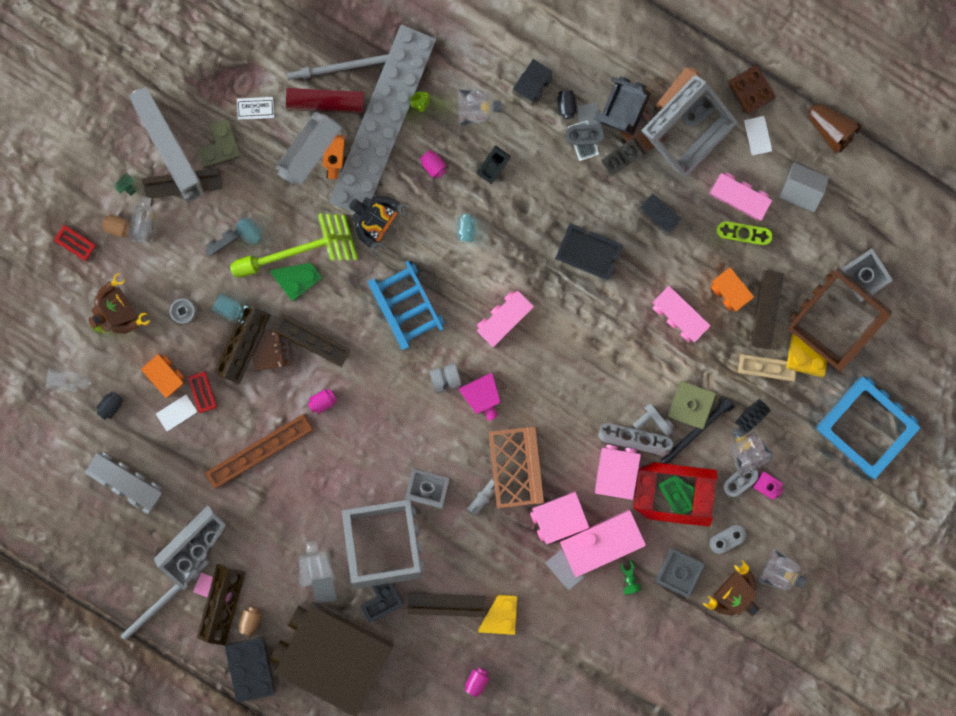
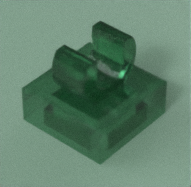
M128 172L113 184L120 194L124 190L130 196L136 192L135 188L131 185L134 179Z

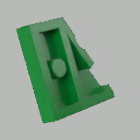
M312 263L270 271L291 301L322 279V276Z
M676 475L658 484L674 513L685 514L692 510L694 487Z

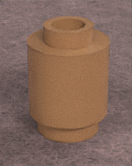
M110 214L109 217L105 216L102 227L105 228L104 232L127 238L130 231L129 228H131L130 224L132 223L127 222V219Z
M249 606L248 609L243 610L238 626L240 627V633L254 636L262 617L259 609Z

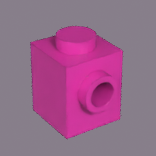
M761 471L752 488L774 500L775 497L779 498L781 495L783 483Z

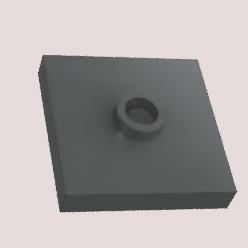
M670 547L654 582L690 598L706 564Z

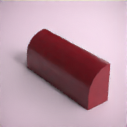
M286 88L287 110L364 114V92Z

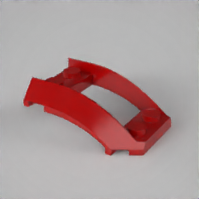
M658 462L638 469L633 508L650 520L710 527L713 521L716 480H718L717 470ZM657 473L696 477L692 515L653 510Z

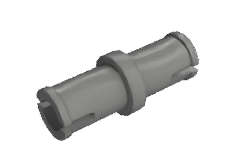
M492 479L482 492L477 493L476 499L467 507V510L474 516H477L486 503L489 504L491 502L490 499L495 494L494 481Z

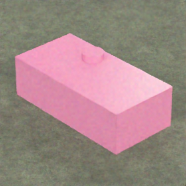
M629 509L590 526L588 529L559 540L575 577L646 546Z

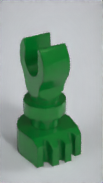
M631 561L630 570H625L623 563L620 566L626 576L625 583H628V586L623 589L624 595L641 591L640 584H635L636 577L633 576L634 564Z

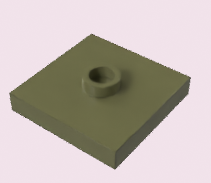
M680 381L668 417L704 430L717 394Z

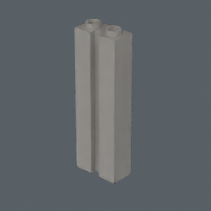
M147 87L136 89L129 95L134 109L186 203L188 204L204 196L195 173Z

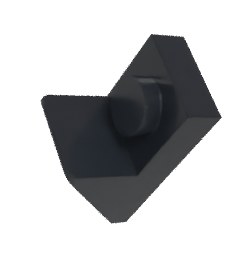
M495 145L476 174L492 184L509 162L511 156Z

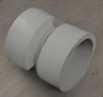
M178 299L170 306V316L177 323L188 324L197 317V306L190 300Z
M455 363L446 365L444 369L439 367L429 370L436 394L446 392L447 388L453 390L462 387Z

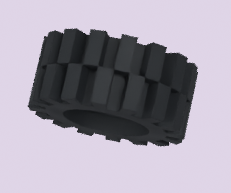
M759 398L739 416L735 423L745 433H748L765 418L771 409Z

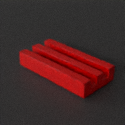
M66 225L62 226L53 240L86 262L97 246ZM64 231H68L81 241L85 242L90 246V248L87 249L74 239L70 238L69 236L64 234ZM63 237L86 252L85 256L59 239Z
M204 371L187 377L198 412L202 413L218 408L207 372ZM202 376L204 378L206 388L212 403L211 406H209L207 397L200 377ZM195 378L197 380L205 408L201 407L199 397L193 382V379Z

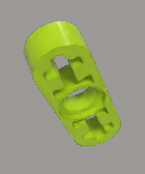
M727 221L720 223L716 228L717 235L722 239L762 246L769 244L772 240V233L767 228ZM728 225V229L734 230V226H737L735 231L736 238L732 237L734 233H727L724 236L720 228ZM741 228L749 230L750 235L747 239H742L739 236ZM753 229L756 230L755 234H762L764 231L768 239L761 242V238L754 237V241H751Z

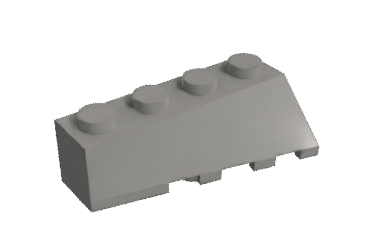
M104 451L102 454L100 452L96 453L85 474L106 487L109 485L114 493L122 497L127 496L128 502L134 506H143L142 511L145 513L153 512L164 494L161 490L162 487L153 481L151 484L145 481L146 477L139 472L132 473L128 470L129 466L126 464L114 462L112 460L113 457Z
M208 505L154 558L157 567L184 591L188 586L187 583L190 578L197 572V567L207 556L209 548L214 545L226 526L222 517Z

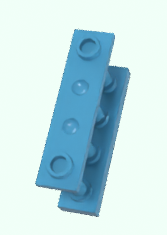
M409 261L405 262L407 266L405 270L381 282L380 280L376 282L375 279L367 282L402 350L410 347L408 343L411 342V339L436 326L441 331L443 330L442 325L445 324L441 315H436L416 277V274L419 272L415 264H410ZM412 275L416 283L415 286L390 299L384 298L382 294L385 291L384 288ZM419 292L421 293L425 301L424 303L399 316L393 315L391 311L394 308L393 305ZM427 309L430 310L434 318L433 320L408 333H402L399 327L402 325V322Z

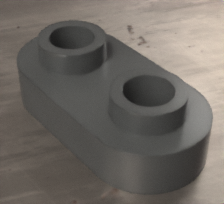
M703 95L682 115V121L687 126H695L714 112L715 108ZM704 102H708L710 104V107L708 109L703 107ZM688 114H694V120H689Z
M574 125L569 127L565 133L566 141L571 145L598 144L604 137L603 129L598 125ZM595 131L597 133V137L592 138L590 136V133ZM573 132H576L578 134L577 139H573L571 137V134Z
M229 229L222 234L223 238L219 241L214 239L209 242L205 250L208 257L215 255L240 238L239 232Z

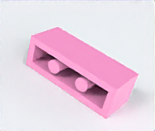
M727 172L719 174L709 195L759 222L762 221L772 202L769 199L770 195L761 190L759 192L752 190L753 186L744 181L742 183L735 181L736 177Z
M667 286L652 302L654 311L660 316L664 314L668 318L666 322L673 329L677 327L682 332L680 335L688 343L690 340L693 343L696 342L710 327L670 286Z
M518 290L515 293L511 291L504 298L506 302L502 306L498 304L491 311L493 315L488 320L484 318L477 325L479 328L477 332L492 347L534 307Z

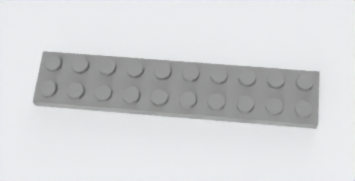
M400 25L329 203L355 213L349 208L354 199L359 200L361 203L366 197L372 199L436 42L435 38Z

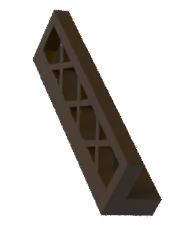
M218 168L194 171L203 192L223 189L221 172ZM171 175L141 178L145 188L146 199L182 195Z
M247 303L245 304L215 374L240 385L271 314Z
M282 314L273 330L276 334L341 368L351 349Z
M220 564L216 565L196 638L206 643L226 645L245 571L231 569ZM232 574H238L237 581L232 584ZM231 592L232 599L227 603L225 600L226 596ZM226 611L227 617L221 621V614ZM221 629V638L217 640L215 639L216 632Z
M409 593L408 614L485 617V596Z

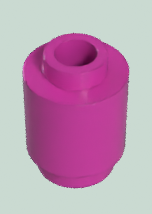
M429 150L420 158L421 165L432 178H440L447 172L445 170L447 165L436 152Z
M330 388L328 390L324 389L311 396L308 405L313 413L317 412V414H320L333 407L337 399Z
M480 667L473 669L465 684L466 688L464 691L474 697L482 694L490 679L488 676L489 672Z

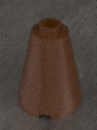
M821 103L818 105L814 104L808 111V119L836 155H838V152L841 153L853 141L854 132L858 134L862 128L859 122Z

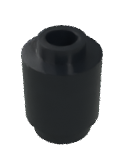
M573 90L558 92L559 116H563V119L575 118L574 114L578 113L576 95H574Z
M113 391L110 394L107 393L96 407L98 410L97 414L104 420L107 418L112 419L121 408V403L124 400Z

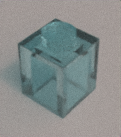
M222 293L219 294L211 309L231 321H234L235 318L238 320L243 311L241 303Z

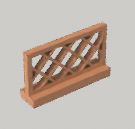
M532 426L488 432L497 508L544 503L536 428ZM517 432H523L524 440L520 445L511 440L512 436ZM501 434L507 440L499 448L494 444L493 435ZM508 441L517 447L511 456L502 450ZM519 449L526 456L522 464L513 459ZM500 452L509 458L503 467L496 463V457ZM511 460L519 466L513 475L504 469ZM521 469L528 474V478L524 483L515 478ZM502 471L511 477L505 486L498 482V476ZM513 479L521 485L516 494L507 489V486ZM523 488L530 492V500L522 501L517 497ZM506 490L513 497L509 503L501 504L500 495Z

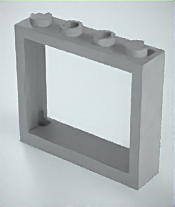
M694 75L641 131L672 168L686 178L738 122L710 86L697 75ZM704 94L721 116L676 161L659 139Z
M314 112L275 168L279 171L277 174L293 185L296 182L302 185L342 127L326 115Z
M410 500L342 510L353 589L422 578L421 571H425L423 560H419V553H422L421 542H417L416 535H419L418 523L414 524L413 517H417L415 505L412 506ZM406 510L414 568L359 576L352 519Z

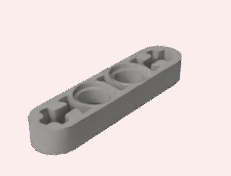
M610 423L603 424L598 433L600 440L603 442L661 456L670 454L673 447L672 440L666 436ZM622 435H629L631 440L623 439ZM647 439L650 444L645 445L640 440Z

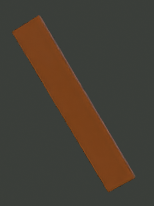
M302 414L205 472L214 489L314 429L305 414Z

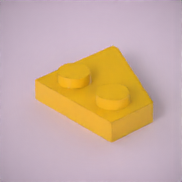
M792 333L786 369L824 377L827 361Z
M498 595L481 626L478 628V633L515 635L517 596Z

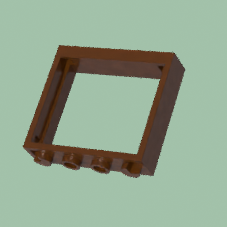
M838 267L835 271L831 270L826 275V282L823 285L819 284L812 293L814 295L810 300L808 298L805 299L800 306L802 308L800 312L792 314L788 319L789 325L787 329L837 370L842 372L887 321L892 311ZM837 278H840L880 311L878 316L841 358L798 325L801 319Z

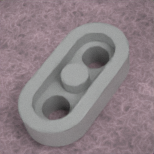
M746 466V472L750 468L751 477L749 479L745 478L743 471L741 476L739 471L735 472L725 480L723 484L724 492L732 497L740 495L757 481V470H753L754 467ZM731 483H735V490H730L729 485Z
M732 525L711 537L709 542L710 548L715 553H724L741 544L746 538V532L743 527ZM738 531L740 533L739 538H734L733 533ZM718 541L723 542V546L720 548L716 546Z

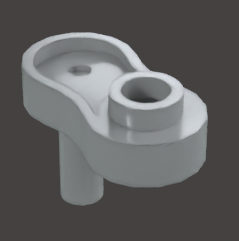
M650 403L644 407L647 413L633 423V426L638 430L649 420L653 419L667 437L674 433L672 430L674 428L673 424L668 419L664 420Z

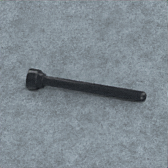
M725 396L719 400V407L710 414L705 429L723 412H730L735 408ZM696 427L671 450L670 454L661 459V463L668 464L704 430Z

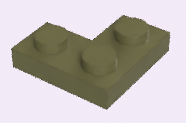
M229 119L211 124L210 127L216 143L198 149L204 168L240 157Z

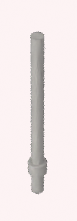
M389 54L311 69L305 67L301 68L302 70L287 73L288 80L299 78L304 80L310 79L311 76L386 63Z
M207 558L201 561L196 569L197 572L190 578L189 582L192 579L195 580L200 575V572L210 564ZM177 584L174 585L122 633L121 637L125 641L170 601L181 588Z

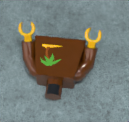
M117 273L112 282L109 281L99 289L94 299L95 306L91 309L94 316L90 317L88 321L92 328L101 326L105 332L112 331L113 333L127 334L139 328L141 324L144 326L149 325L151 321L142 322V318L148 314L142 313L138 318L120 287H115L117 284L120 285L125 282V279L121 283L116 281V277L121 274Z
M741 560L743 563L742 567L738 568L735 565L736 570L712 597L707 596L710 602L708 604L703 603L705 607L719 614L730 616L736 613L740 615L744 610L751 616L758 612L760 608L753 602L757 596L755 593L757 590L755 578L749 570V566L743 560Z

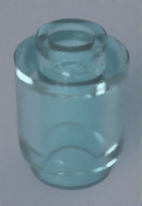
M461 214V217H457V241L473 242L476 219L471 214Z
M246 216L235 225L237 232L248 245L251 243L255 245L262 239L261 234L263 232Z

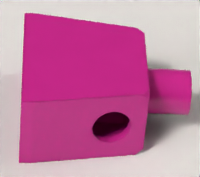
M492 373L459 388V391L476 414L484 411L488 421L498 417L494 406L501 402Z

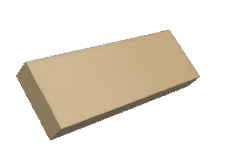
M740 354L738 373L794 382L796 378V371L786 369L787 361Z

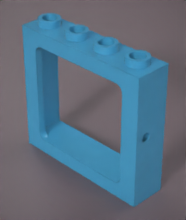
M867 376L866 378L859 377L815 429L869 477L876 479L921 427L917 425L919 421L911 414L907 416L903 412L904 408L899 403H892L888 399L890 397L889 394L883 389L879 391L875 388L874 385L876 383ZM865 390L906 425V430L873 466L868 464L831 430L836 421Z

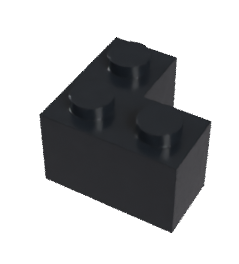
M532 59L525 72L522 73L513 87L512 93L530 105L533 102L537 103L543 94L541 89L543 86L548 87L553 79L550 76L552 70Z
M394 583L372 586L376 597L362 603L360 607L368 622L371 623L403 606L404 602Z

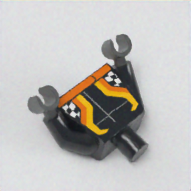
M374 196L372 199L366 197L362 203L354 199L349 208L355 212L352 220L355 222L354 229L359 240L369 248L372 247L374 254L380 256L375 251L376 247L385 249L379 241L399 212L401 215H408L402 212L404 206L411 209L408 204L401 205L399 201L389 196Z

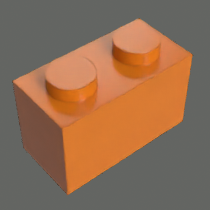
M730 267L711 281L713 285L711 289L717 296L721 295L725 300L723 304L729 311L733 310L736 312L754 298Z
M158 354L141 370L164 397L169 398L185 384L183 381L185 377L178 369L175 371L171 367L172 361L166 355Z

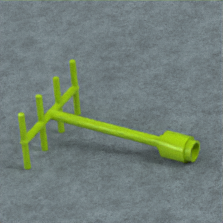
M319 213L318 216L324 238L259 259L254 257V255H249L234 260L230 264L233 276L235 278H243L256 274L262 265L325 245L328 247L331 260H335L336 257L332 243H334L338 259L341 261L343 260V255L339 245L340 240L346 260H351L346 240L349 242L354 261L358 260L346 215L341 216L346 235L343 233L338 214L334 215L339 234H336L331 214H326L331 234H329L324 215Z

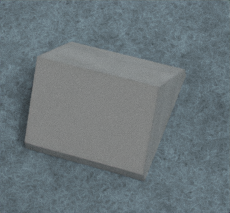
M794 162L779 198L814 213L825 193L829 177Z
M872 248L841 269L871 294H874L893 281ZM847 285V287L853 292V294L858 298L860 302L865 300L862 296H860L856 291H854L851 287Z
M412 469L405 499L442 508L450 478Z

